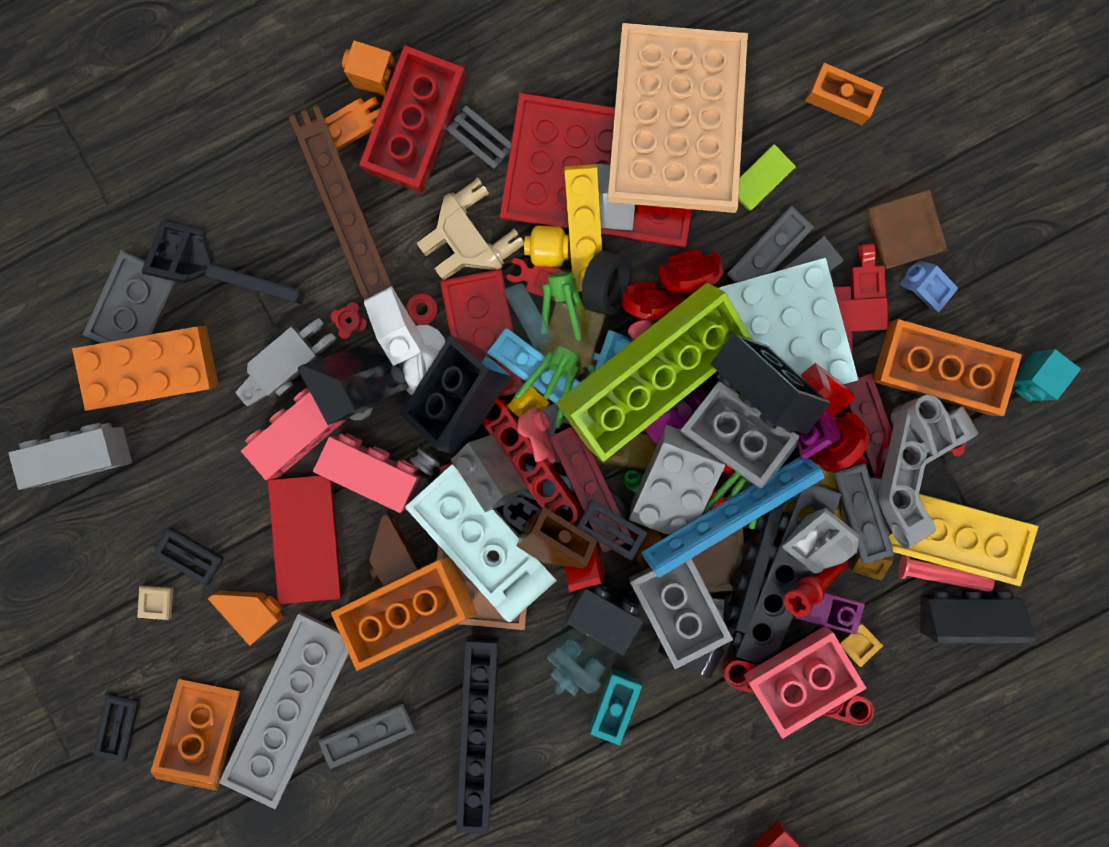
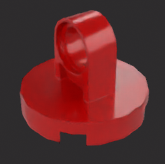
M701 249L687 250L674 254L668 258V265L663 266L661 264L659 267L661 284L667 290L686 293L687 298L704 284H715L723 275L721 257L711 251L710 256L702 255Z
M638 282L628 285L626 292L623 291L622 307L631 315L636 316L637 321L651 320L656 323L682 303L686 297L681 292L657 289L655 282Z
M850 412L845 413L846 416L840 418L834 416L842 439L810 457L822 470L838 472L850 466L861 463L867 465L869 463V460L863 455L870 440L869 429L859 416Z

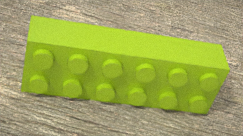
M706 283L560 398L556 404L586 447L604 462L717 372L710 364L733 333L752 340L753 338L726 292Z

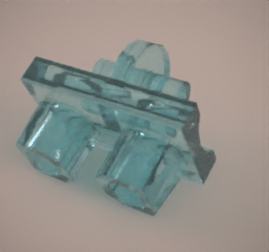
M572 639L565 642L559 648L552 650L546 657L565 674L563 675L557 669H554L550 674L558 682L554 691L559 695L566 689L574 696L579 691V688L571 682L573 681L587 694H590L592 691L596 692L601 686L598 681L605 667L594 658L589 659L583 668L575 663V659L583 649Z

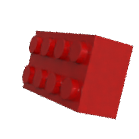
M404 45L359 164L364 172L423 194L447 132L446 129L450 124L467 79L463 67Z

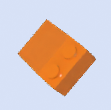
M178 679L151 768V773L156 779L218 791L219 781L227 758L240 691Z

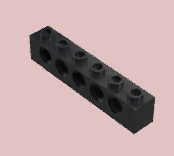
M817 482L789 499L791 502L787 512L783 511L778 526L779 532L771 550L748 633L737 630L733 632L731 644L733 645L736 657L760 665L778 654L793 617L785 607L784 597L792 589H797L798 582L804 577H809L811 573L809 568L782 548L783 543L802 522V519L799 518V512L802 508L811 506L814 507V512L827 508L833 514L835 513L842 495L837 488ZM788 565L791 567V571L787 576L778 577L775 575L776 570L780 566ZM776 594L780 596L779 601L775 605L768 606L764 604V600L768 595ZM759 623L768 625V629L762 634L752 632L753 628Z
M468 635L465 642L456 832L488 834L499 637Z

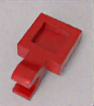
M875 244L857 246L860 267L850 268L852 299L885 298V266H875Z

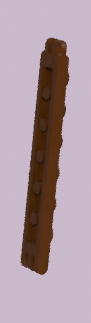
M317 103L312 105L316 116L315 119L311 120L306 108L300 110L304 123L299 124L295 113L289 114L288 117L363 300L391 287L392 283L325 118Z

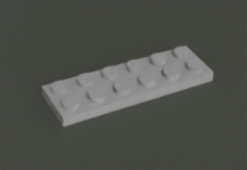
M302 612L298 613L219 781L220 784L273 809L277 808L349 656L338 629Z

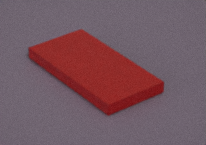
M502 269L440 281L450 335L473 343L512 376L500 396L516 394L524 384L523 380L487 354L505 328L514 333Z
M321 475L268 480L278 604L341 599L342 590L332 481Z

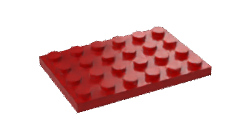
M519 93L500 219L541 226H560L563 229L569 230L564 167L591 164L610 165L615 108ZM635 204L632 231L601 229V235L685 248L692 209Z

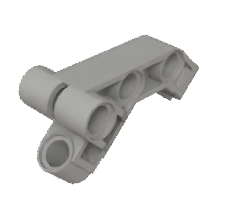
M925 395L895 407L891 413L890 420L893 431L877 502L894 537L905 549H909L936 531L932 518L918 498L925 465L979 434L963 406L947 413L940 400L933 395ZM904 450L910 454L911 460L909 464L903 459ZM894 493L898 494L901 499L899 508L893 502Z

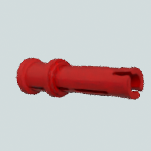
M848 560L844 563L825 568L820 573H814L811 577L802 578L797 584V589H792L784 597V604L789 613L796 617L809 615L813 605L823 600L828 586L847 569L849 565Z

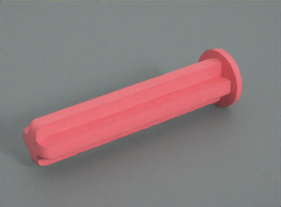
M902 555L898 567V576L901 579L911 576L991 592L995 580L939 564L910 559V556Z

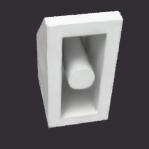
M392 286L364 300V305L376 338L393 366L421 352L423 337Z

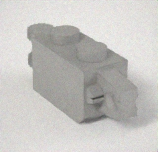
M319 318L315 319L302 331H299L298 328L290 327L248 362L247 373L250 376L236 391V394L246 406H252L267 396L274 397L278 395L281 397L294 386L292 381L300 375L297 367L321 358L319 354L336 340L334 335L330 333L325 335L314 346L308 342L307 339L318 332L324 324Z

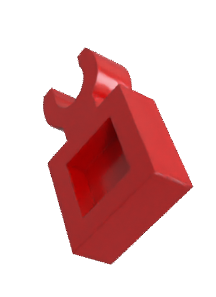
M514 258L512 264L520 266L522 272L516 277L507 274L506 278L516 284L523 281L527 282L526 292L544 298L542 285L549 283L548 276L565 271L555 267L535 265L533 269H530L523 260ZM551 296V301L555 302L554 296Z

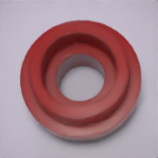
M417 294L409 299L406 311L415 324L426 325L435 319L438 308L432 297L427 294ZM420 304H425L428 307L425 315H418L417 307Z

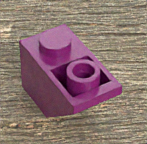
M698 386L644 430L656 444L666 424L681 430L707 397L706 393Z
M825 410L807 434L793 431L800 436L797 444L800 454L804 459L820 453L842 439L834 417L827 410Z
M825 590L823 600L813 605L809 615L805 617L793 615V617L857 635L865 604Z

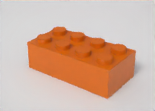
M897 319L890 321L888 324L873 379L878 384L920 396L933 395L941 402L959 407L963 406L966 409L990 416H1004L1022 354Z
M197 326L72 348L85 411L219 387L207 326Z
M450 557L429 564L331 612L356 671L478 614L459 571Z

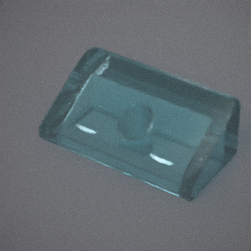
M521 283L505 289L504 293L534 348L540 351L551 339L552 335L525 286Z

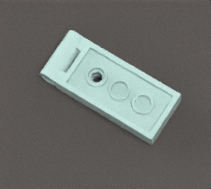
M454 464L405 506L410 514L509 623L557 581L555 575L544 563L516 547L520 535L496 509L484 512ZM491 550L497 551L500 556L499 559L496 561L491 560L488 552Z

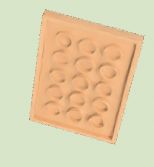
M622 23L607 202L736 213L739 195L748 33Z

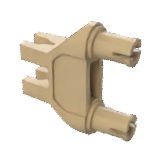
M478 177L458 193L449 192L444 196L437 228L417 242V245L426 256L446 242L455 252L434 268L443 280H446L463 267L499 270L503 267L502 264H504L502 260L524 246V241L519 237L515 229H512L511 232L493 245L487 244L466 215V209L489 194Z

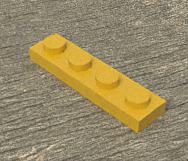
M597 164L564 167L573 278H576L578 292H582V282L590 260L596 253L602 251Z

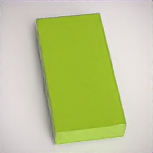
M775 144L739 178L738 201L749 212L796 167Z

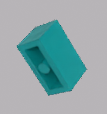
M1056 349L1032 352L1016 374L1014 385L1017 387L1016 392L1030 402L1033 400H1058L1081 369Z
M614 668L610 669L590 723V735L617 745L621 744L642 688L640 678Z

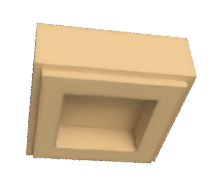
M140 586L137 618L171 619L173 587Z

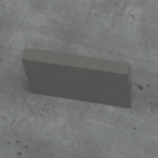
M120 250L83 335L99 343H106L154 334L178 282L142 274L141 270L145 260Z

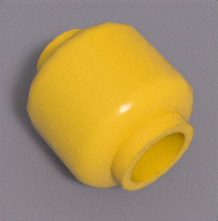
M535 226L531 236H525L524 254L530 255L531 262L535 266L560 267L564 260H569L570 257L569 234H565L564 229L560 226Z

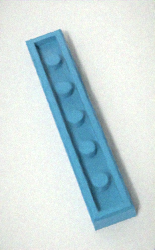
M800 456L780 468L762 489L755 484L641 553L658 578L822 480L825 478L823 471L810 458L804 459Z

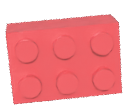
M306 388L293 399L296 402L295 405L288 410L281 409L269 419L272 424L263 431L258 429L245 440L248 445L241 452L265 480L278 478L348 418L328 426L309 389Z
M340 433L339 436H330L313 470L314 473L399 513L406 510L405 506L412 501L424 476L417 472L418 467L403 459L398 462L389 459L391 453L374 446L368 449L361 445L363 440L349 433Z
M826 626L744 674L745 679L782 739L866 689L834 633Z

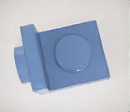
M920 260L907 270L906 276L900 282L904 289L913 291L930 310L938 313L958 289L937 265Z

